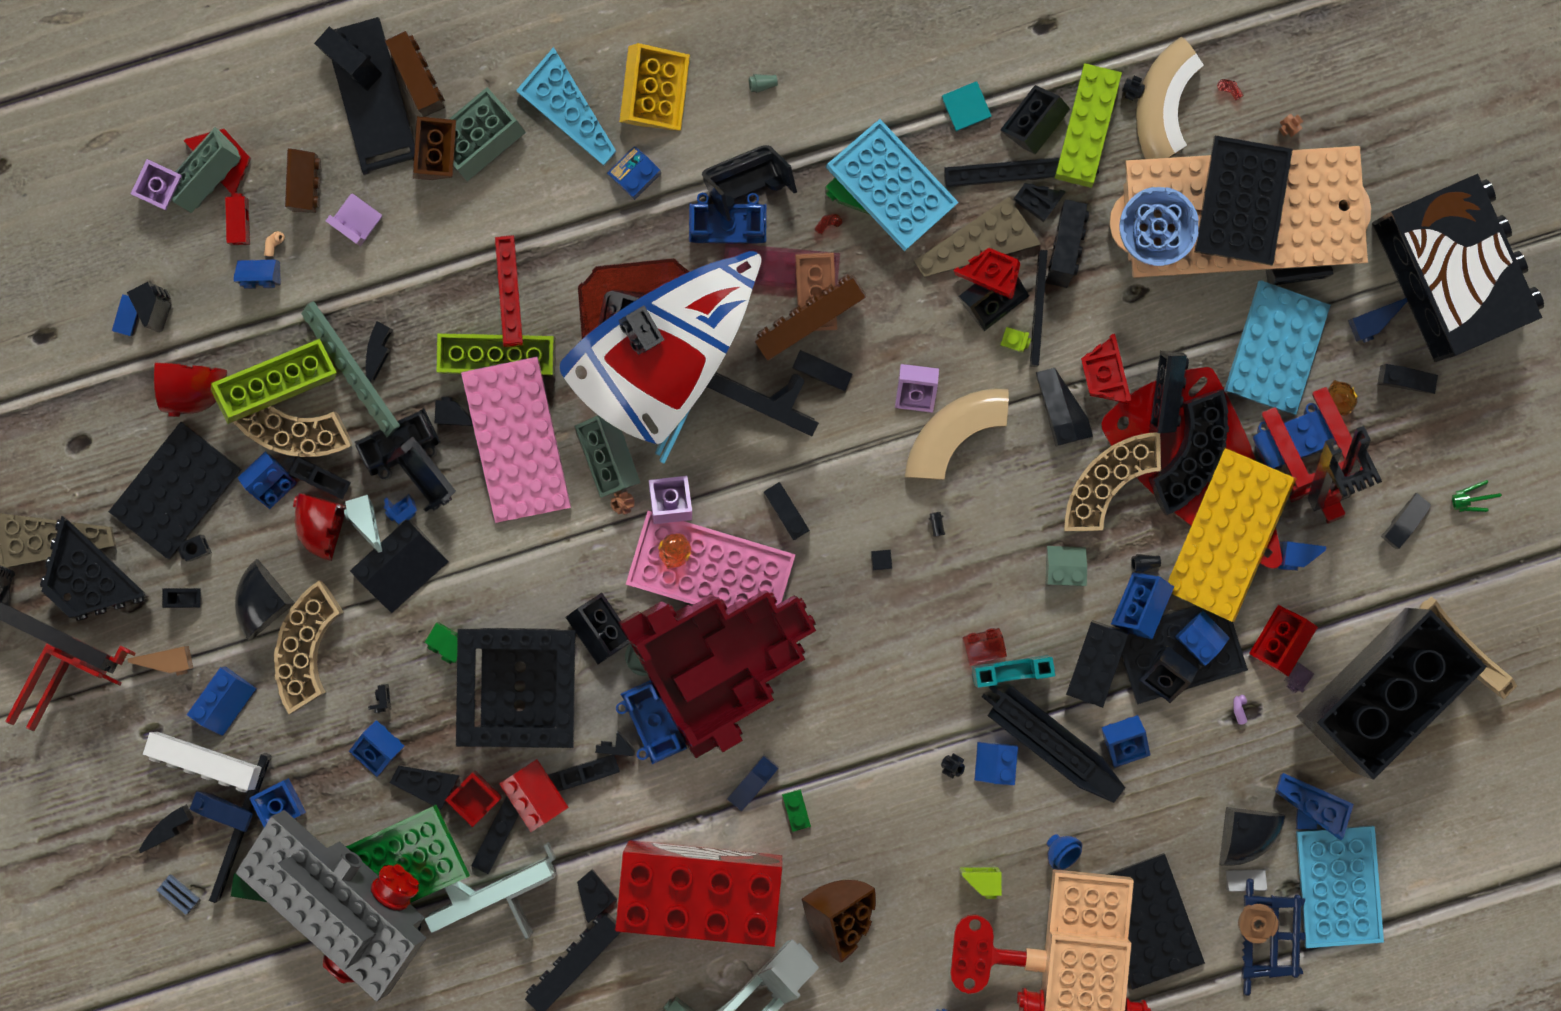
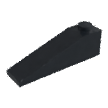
M1051 368L1036 372L1055 446L1093 437L1088 417L1057 370Z

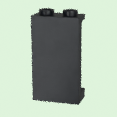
M413 436L392 448L382 457L386 464L395 459L429 501V504L423 509L425 512L431 509L435 511L441 505L444 506L452 500L451 496L456 490Z

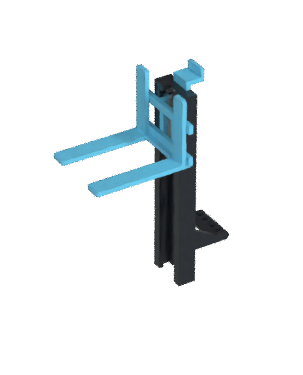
M715 372L706 386L811 437L819 424L813 417L792 408L804 384V379L798 374H793L788 384L771 397ZM688 413L674 429L660 458L661 463H665ZM669 436L662 443H659L655 452L657 455H661Z

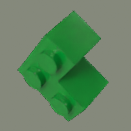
M436 622L424 643L434 653L439 651V654L442 655L441 659L449 664L457 663V632L440 622Z

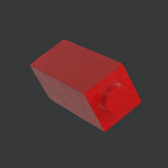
M233 193L231 197H225L226 242L231 246L250 245L249 199L241 193Z

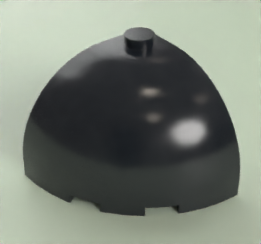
M255 559L245 570L239 581L235 596L237 621L248 641L256 637L295 604L258 559Z
M1226 807L1219 864L1222 866L1241 865L1262 856L1278 839L1283 829L1286 815Z

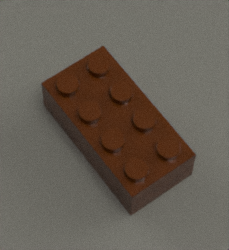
M404 31L385 40L413 101L422 116L426 117L445 108L442 103L445 99L439 88L434 86L437 82L429 69L426 70L429 67L422 53H418L420 47L414 36H409Z

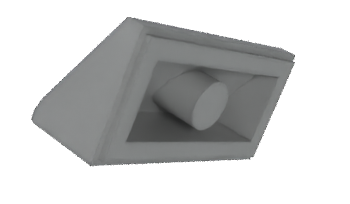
M1265 869L1226 870V890L1230 892L1246 891V880L1251 878L1254 880V891H1266Z

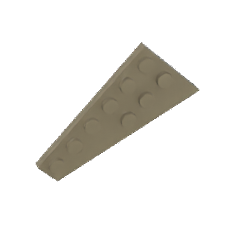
M1008 197L913 262L925 278L957 267H964L969 264L968 260L980 255L987 248H992L1004 254H1010L1040 246L1041 243L1010 197Z

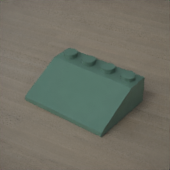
M488 87L450 118L451 120H456L453 166L468 182L526 133Z

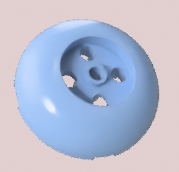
M1151 187L1134 195L1124 207L1119 224L1120 236L1127 251L1137 260L1153 266L1169 265L1185 257L1193 248L1199 233V219L1193 204L1185 195L1168 187ZM1155 210L1161 211L1162 215L1160 218L1154 216ZM1146 224L1148 227L1147 231H1141L1140 225ZM1169 224L1175 226L1174 232L1168 231L1167 226ZM1154 225H1159L1160 230L1156 231ZM1154 238L1161 239L1159 246L1154 244Z

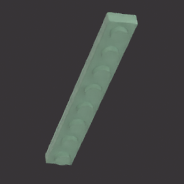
M314 301L308 303L301 313L304 320L314 331L315 336L321 340L326 352L332 357L337 368L341 370L358 398L368 409L369 414L379 425L380 430L386 437L393 435L400 427L399 423Z

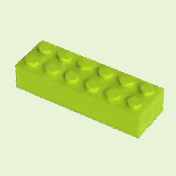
M1084 63L1054 179L1092 188L1122 72Z
M437 333L436 372L439 374H461L464 371L538 356L542 376H555L556 338L554 336L523 335V345L504 347L503 335Z
M318 339L211 383V391L227 424L332 381L335 379L337 372L321 340Z

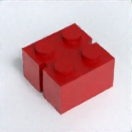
M475 770L445 801L474 827L503 797Z

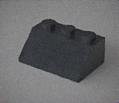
M1034 85L1000 131L1023 149L1036 155L1070 111V108L1059 95Z
M1331 266L1266 270L1267 283L1273 285L1326 279L1334 274Z
M1018 277L1012 299L978 284H973L958 297L982 330L986 331L1027 299L1029 294Z
M146 282L128 291L127 294L143 326L159 333L162 332L171 308L169 302L171 297L168 291L150 282Z
M603 593L595 596L565 617L572 628L576 630V634L597 665L629 644L618 623L621 619Z

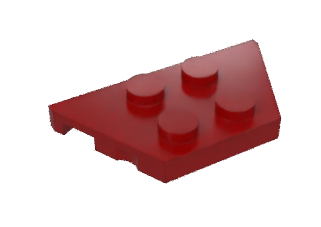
M220 129V132L237 148L240 155L238 164L232 167L224 180L220 181L233 194L238 192V186L240 181L243 180L245 169L248 167L251 157L225 129ZM209 133L187 138L184 142L194 151Z
M987 248L980 255L968 260V265L961 269L957 267L953 270L956 276L1012 299L1021 264L1016 258L992 248Z
M1114 333L1102 345L1099 344L1092 352L1087 353L1081 358L1090 396L1130 404L1132 403Z

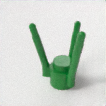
M1485 480L1466 489L1456 491V494L1452 495V504L1454 509L1459 510V512H1488V508L1468 506L1471 505V502L1498 498L1502 494L1498 493L1470 498L1469 494L1465 495V493L1487 484L1488 480Z

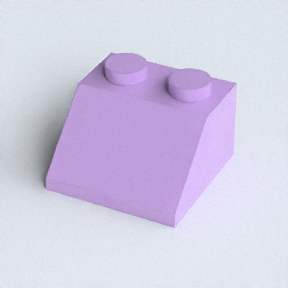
M147 159L131 194L152 205L167 210L182 175Z
M901 364L895 408L933 413L939 369Z

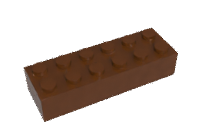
M854 274L843 276L838 280L839 284L834 287L832 284L822 290V295L816 297V295L806 300V305L802 308L800 306L795 307L790 311L788 317L784 318L781 316L773 322L771 328L768 329L766 326L758 331L755 343L767 361L865 299L866 293Z

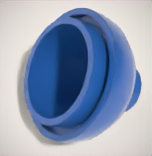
M1055 834L1047 841V846L1049 847L1048 862L1055 870H1064L1070 867L1082 853V842L1076 837H1060L1058 834Z

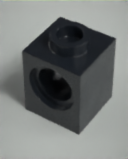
M198 535L179 543V554L186 562H191L212 553L205 535ZM193 543L197 546L195 554H192L189 550Z

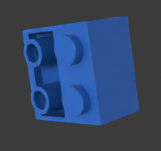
M278 260L237 261L234 282L240 284V287H244V289H256V285L263 286V288H275V285H281L280 262Z
M266 451L238 477L245 490L269 509L297 484V481Z

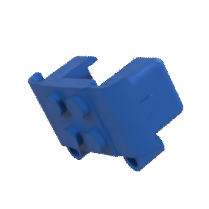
M703 192L699 193L697 204H689V242L766 243L767 204H759L758 195L750 193L747 197V204H735L729 211L731 220L727 221L714 204H709L708 195ZM705 197L706 201L701 202L700 198ZM754 197L757 200L753 203L750 202V198Z
M1309 403L1306 406L1303 416L1284 423L1301 459L1322 452L1325 441L1333 438L1320 410H1318L1314 403ZM1263 421L1258 426V434L1253 436L1256 444L1255 450L1262 464L1273 469H1279L1285 462L1265 421Z
M651 680L620 694L624 701L617 704L616 711L619 714L629 712L644 747L637 751L638 759L645 760L650 757L651 763L654 764L687 749L683 737ZM619 705H624L625 711H621ZM640 751H645L646 756H640Z

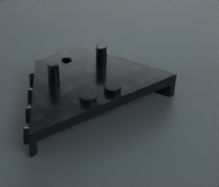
M61 516V520L58 519L55 528L57 535L56 538L52 539L50 549H52L51 557L47 558L45 564L47 572L42 577L40 583L41 591L69 618H76V621L87 619L88 615L95 613V615L107 613L106 609L114 607L115 610L125 608L126 603L133 602V604L145 602V598L149 596L66 517ZM67 593L71 595V599L69 601H66L64 599V596Z

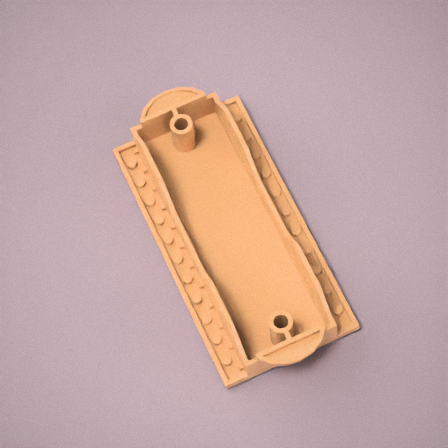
M1360 146L1292 151L1272 266L1195 253L1196 242L1185 257L1169 265L1153 266L1134 258L1125 248L1119 230L1120 217L1128 201L1134 195L1147 188H1172L1190 200L1200 221L1211 155L1125 161L1126 182L1123 184L1124 194L1115 202L1112 208L1109 225L1114 241L1118 247L1128 253V261H1132L1133 278L1368 263L1366 229L1371 219V204L1362 183ZM1155 210L1154 216L1160 218L1162 215L1161 211ZM1141 224L1139 227L1144 232L1148 229L1146 224ZM1169 224L1167 226L1168 231L1174 232L1175 226ZM1154 225L1156 231L1160 230L1159 225ZM1154 238V244L1159 246L1161 239Z

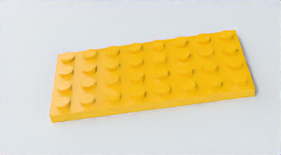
M1225 448L1169 577L1168 583L1174 586L1172 594L1231 622H1235L1297 478Z

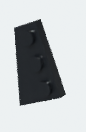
M398 766L389 783L432 806L437 805L438 809L441 810L446 802L445 799L451 793L460 775Z

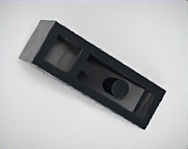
M1384 364L1380 366L1377 384L1435 394L1438 375L1403 366Z
M780 482L764 491V494L793 541L810 531Z

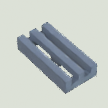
M171 874L157 889L159 893L185 915L200 900L199 897ZM172 882L183 893H185L189 898H191L193 902L191 903L189 900H187L182 894H180L168 883ZM166 887L171 893H173V894H174L177 898H179L184 904H186V905L188 906V908H186L181 902H179L175 897H173V896H172L169 892H167L164 888Z

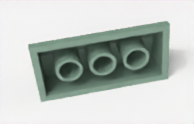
M216 127L212 129L175 171L182 175V178L172 200L190 213L200 207L206 196L214 191L215 186L225 179L227 173L240 160L237 148Z
M599 415L575 425L600 498L641 483L622 430L611 425Z

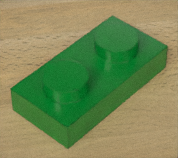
M801 789L782 794L792 832L811 827Z

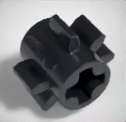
M1134 75L1132 79H1126L1122 88V92L1126 93L1124 98L1133 101L1135 97H1141L1145 85L1141 83L1142 78Z
M954 753L952 756H945L941 762V767L944 768L942 773L952 779L954 776H961L965 770L964 759Z

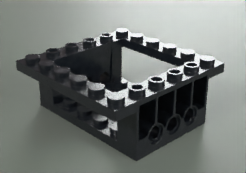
M543 628L458 629L456 747L574 748L576 630ZM476 649H482L481 725L475 727ZM518 661L525 663L526 669L524 672H518L515 669ZM517 681L525 683L524 691L519 692L515 689ZM517 700H522L525 703L524 710H516L515 702Z

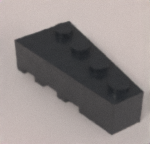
M1065 199L1057 226L1058 234H1056L1053 249L1055 250L1052 252L1048 266L1051 269L1046 276V284L1067 288L1073 275L1077 276L1079 264H1076L1077 258L1081 257L1083 248L1080 246V241L1084 240L1086 229H1083L1084 223H1087L1090 213L1086 211L1088 204Z

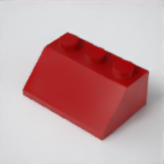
M1278 605L1249 655L1289 677L1318 627L1308 619Z
M538 759L499 783L530 832H533L569 808Z

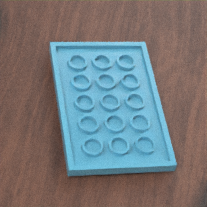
M881 119L876 121L825 166L904 251L959 203Z
M1262 280L1258 281L1224 391L1296 415L1331 305Z
M1375 826L1347 827L1342 840H1339L1326 829L1296 831L1301 898H1305V903L1302 906L1303 927L1306 934L1305 947L1317 948L1384 943Z

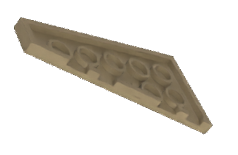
M0 513V565L9 568L47 560L48 557H51L52 549H50L52 539L56 538L57 535L55 528L58 520ZM71 522L99 549L116 546L112 527Z

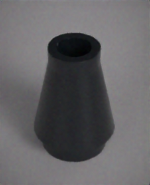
M1136 554V556L1131 558L1132 570L1141 573L1161 567V558L1159 555Z

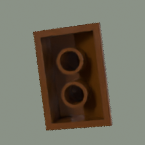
M417 116L412 179L438 180L452 178L456 120Z
M290 148L287 150L285 207L292 212L316 213V208H319L317 189L320 188L318 170L321 169V159L318 158L316 153Z

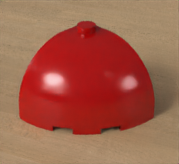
M155 363L154 390L159 410L168 413V417H180V414H194L210 408L216 403L211 391V383L227 377V370L220 368L211 369L206 366L196 365L189 367L181 364Z
M299 493L293 502V507H295V529L298 538L310 553L319 558L332 561L345 517L344 510L347 509L346 505Z

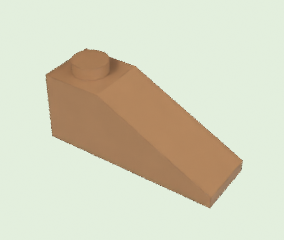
M189 646L127 659L128 663L167 673L176 672L177 676L187 674L188 669L193 668Z

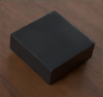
M891 549L871 551L873 570L892 569Z

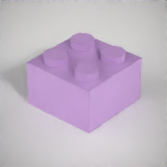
M687 476L649 480L654 524L692 520V506Z

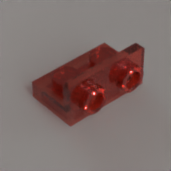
M990 628L984 632L970 633L962 637L970 666L1007 657L1000 628Z

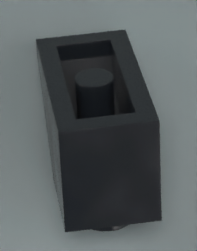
M441 397V400H436L435 424L473 426L472 418L458 402L452 401L453 398Z

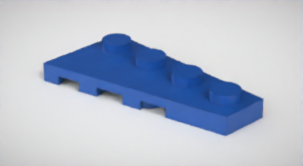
M1282 773L1275 792L1339 840H1342L1354 804Z

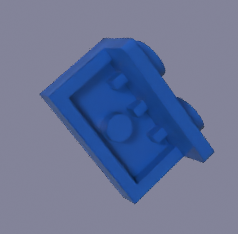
M410 494L395 505L387 497L384 499L386 515L391 521L395 520L398 525L405 519H411L416 514L417 508Z

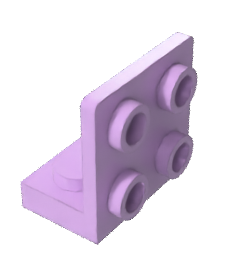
M350 194L334 217L329 215L326 222L361 247L381 220L382 215L354 194Z

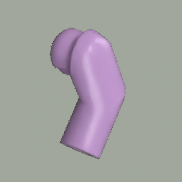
M1240 695L1233 699L1237 722L1242 725L1247 722L1242 705L1247 704V699L1245 695Z

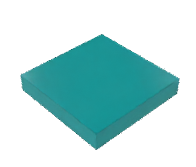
M977 81L941 96L956 132L992 117Z

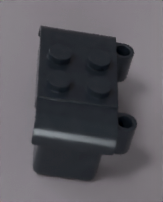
M424 408L398 420L397 422L400 427L389 437H386L381 430H378L363 439L354 441L361 459L371 476L378 474L381 479H390L392 477L390 468L398 465V462L394 459L386 464L382 457L392 448L412 436L430 458L437 455L435 446L440 444L441 441ZM430 448L433 449V453L431 455L428 454V450ZM385 470L388 472L386 477L383 476Z

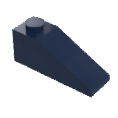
M1407 298L1348 320L1356 342L1362 340L1365 343L1373 340V335L1378 334L1408 302Z
M763 755L727 800L740 811H743L779 767Z
M196 791L190 806V810L206 818L243 832H247L253 813L208 792Z

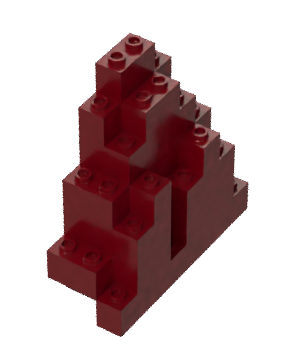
M764 590L745 602L740 600L727 608L722 599L710 595L693 606L687 605L676 612L672 605L670 606L661 601L642 613L638 611L618 622L691 754L695 758L700 757L715 747L723 753L742 742L741 735L743 733L738 724L735 723L774 701L772 697L774 691L769 683L767 684L766 682L806 660L803 656L805 651L802 645L796 642L816 631L814 627L816 622L811 615L806 613L805 608L807 606L802 598L794 595L775 605L777 600L774 594Z

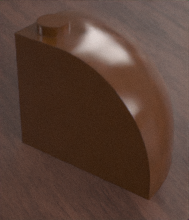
M839 880L825 884L801 899L806 919L818 942L835 960L840 963L845 961L859 947L856 944L863 935L866 936L872 921L870 917L872 910H875L876 907L875 888L858 880Z

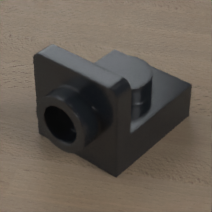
M389 684L378 685V689L375 690V697L379 704L368 706L369 710L374 709V713L386 712V708L391 707Z

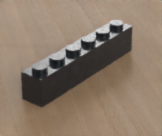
M607 912L604 915L600 913L593 921L595 925L590 930L586 928L579 935L581 939L577 943L572 942L566 949L568 953L563 958L559 956L553 962L555 967L550 972L546 970L539 977L541 981L537 985L532 984L526 991L528 995L525 1000L536 1011H546L621 933L615 931L616 920Z

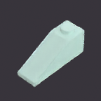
M368 495L345 501L347 509L344 510L347 521H351L356 530L378 553L382 552L374 507Z

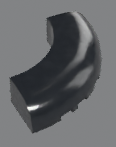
M1223 390L1212 391L1183 402L1185 430L1180 448L1172 461L1164 469L1148 478L1155 498L1165 515H1169L1187 505L1188 502L1202 492L1201 490L1211 481L1223 451L1226 448L1227 432H1229V413Z

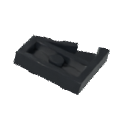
M1024 183L1013 200L1044 222L1066 191H1057L1045 186L1037 187L1034 184Z
M593 869L577 881L588 923L617 899Z

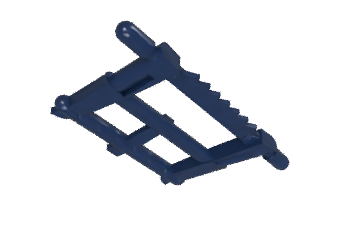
M1251 878L1246 880L1247 895H1244V907L1247 905L1263 904L1271 908L1278 919V930L1273 937L1270 936V965L1252 966L1253 943L1243 936L1245 941L1242 944L1245 948L1242 951L1245 955L1242 956L1244 960L1242 979H1245L1243 992L1246 996L1251 994V978L1269 976L1270 979L1272 977L1290 975L1293 978H1298L1299 974H1303V970L1300 967V940H1305L1306 935L1305 932H1301V906L1304 905L1305 898H1301L1298 894L1294 898L1273 895L1271 897L1253 896L1254 880ZM1279 908H1293V932H1279ZM1278 940H1292V965H1278Z

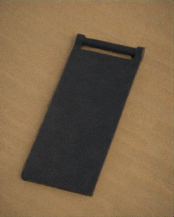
M376 17L337 28L346 35V41L351 39L359 46L358 51L364 50L372 57L370 61L382 73L367 91L358 81L349 76L345 70L332 61L363 175L369 174L373 170L412 159L414 161L415 143L389 49L385 42L386 39L380 18ZM407 147L410 148L409 153L367 164L365 160Z

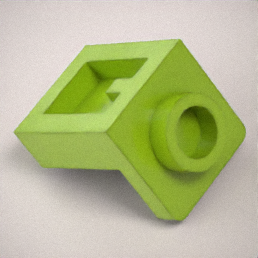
M1006 327L1000 346L1022 353L1024 349L1029 348L1031 338L1028 337L1029 332H1021Z

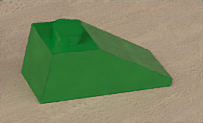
M836 178L825 186L827 191L825 194L832 202L836 200L841 205L870 215Z

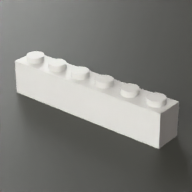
M160 732L149 733L143 755L149 756V760L160 763V761L166 762L168 767L184 768L183 772L198 773L201 774L203 779L219 780L218 784L236 786V790L241 792L255 790L262 768Z

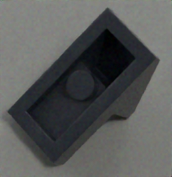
M162 588V608H200L201 588Z
M619 730L616 733V745H612L611 741H601V744L596 745L595 753L635 756L634 748Z

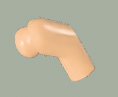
M276 231L266 238L264 256L274 257L275 247L285 239L282 232Z

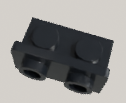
M645 306L638 308L619 320L622 332L628 336L632 349L638 355L664 341L663 336Z

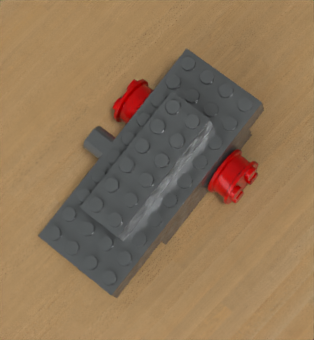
M285 810L271 816L236 872L240 878L325 954L323 956V967L343 984L356 982L376 1002L391 992L427 939L417 929L425 917L410 905V898L414 897L418 892L419 882L398 864L384 866L379 871L378 876L362 862L357 854L351 852L340 841L326 848Z

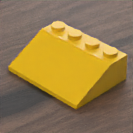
M640 43L628 46L619 122L636 126L681 131L690 55Z

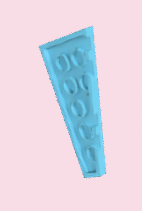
M553 47L516 91L605 166L616 153V150Z

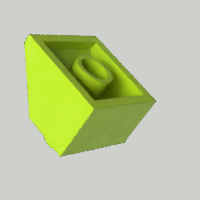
M960 867L961 875L982 896H985V899H997V896H1002V872L998 867Z

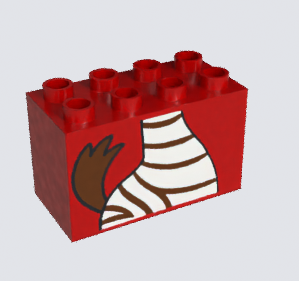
M629 840L622 857L615 931L775 947L782 876V855Z

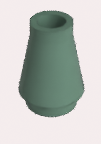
M753 74L748 79L750 91L755 93L778 86L776 75Z

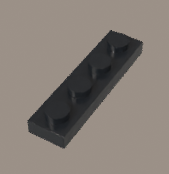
M507 796L471 865L486 874L490 873L519 816Z

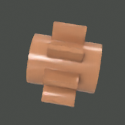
M1289 114L1279 122L1282 125L1279 131L1283 136L1289 134L1290 137H1293L1303 129L1300 124L1304 121L1299 115L1294 117L1292 114Z
M628 491L614 493L615 497L611 498L613 511L617 512L618 515L630 513V508L634 507L633 496Z

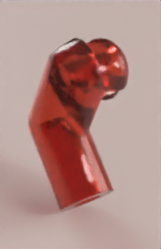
M1221 79L1217 84L1218 90L1231 93L1235 101L1244 96L1237 83L1233 80Z
M838 214L825 215L814 230L822 235L827 226H841L842 219Z

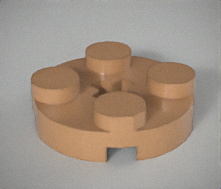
M1247 905L1239 916L1238 927L1241 934L1248 941L1264 943L1267 941L1266 939L1276 934L1278 919L1274 911L1266 905ZM1260 920L1261 922H1263L1262 925L1260 924L1256 928L1254 924L1255 921Z

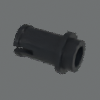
M941 512L930 513L928 518L931 520L933 537L945 535L942 521L944 516L941 515Z

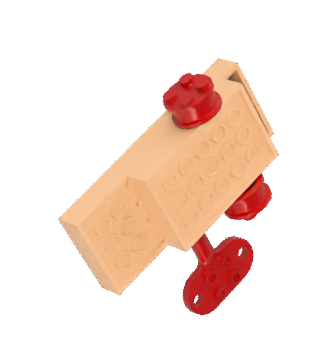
M1053 869L1045 950L1026 948L1025 951L997 949L993 945V928L988 920L976 914L961 918L956 924L953 938L950 969L952 982L961 992L968 994L977 993L988 984L990 970L993 965L1024 967V971L1043 972L1041 990L1030 992L1027 991V988H1022L1021 992H1017L1019 1011H1151L1146 1000H1141L1139 1003L1130 1002L1129 998H1126L1131 942L1128 940L1134 880L1131 877ZM974 919L980 921V927L977 930H973L969 926L970 922ZM967 978L974 980L975 984L972 988L964 987V981Z

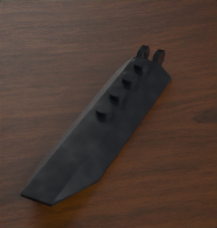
M989 686L993 693L1000 696L996 703L988 695L983 694L981 696L993 706L987 715L989 718L1077 787L1113 803L1118 799L1126 787L1102 756L1013 686H1010L1004 693L994 686Z

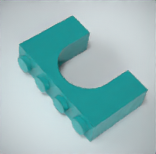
M1049 655L971 666L974 685L978 688L993 686L999 682L1055 677L1053 657Z

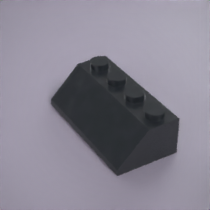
M1160 350L1150 427L1157 433L1176 432L1177 427L1180 426L1181 416L1179 415V409L1183 407L1184 401L1181 395L1182 389L1186 387V377H1184V374L1189 366V359L1184 353Z

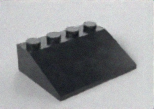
M409 519L405 520L381 542L382 552L378 553L374 548L350 572L385 608L393 613L449 561L417 525Z

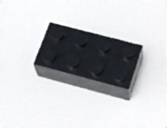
M1092 620L1066 695L1103 708L1129 632Z

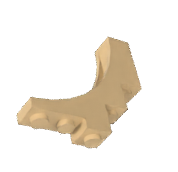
M1431 596L1420 605L1419 609L1431 610L1487 666L1476 679L1503 700L1517 687L1514 679L1488 658L1453 623L1436 599Z

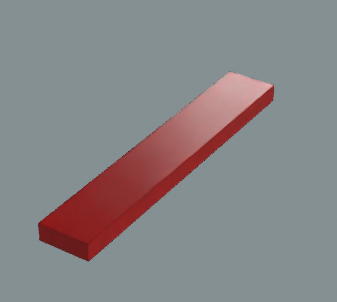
M514 235L495 237L504 347L523 345L515 237Z

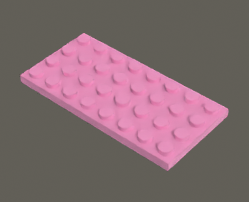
M538 356L461 372L495 523L571 508Z
M647 511L626 585L693 605L713 595L722 599L727 608L740 600L745 602L766 590L774 594L777 600L775 605H778L782 602L796 554L685 521L654 524L652 512ZM662 540H666V542L663 545V548L659 550L658 548L660 542ZM687 549L691 551L688 561H686Z

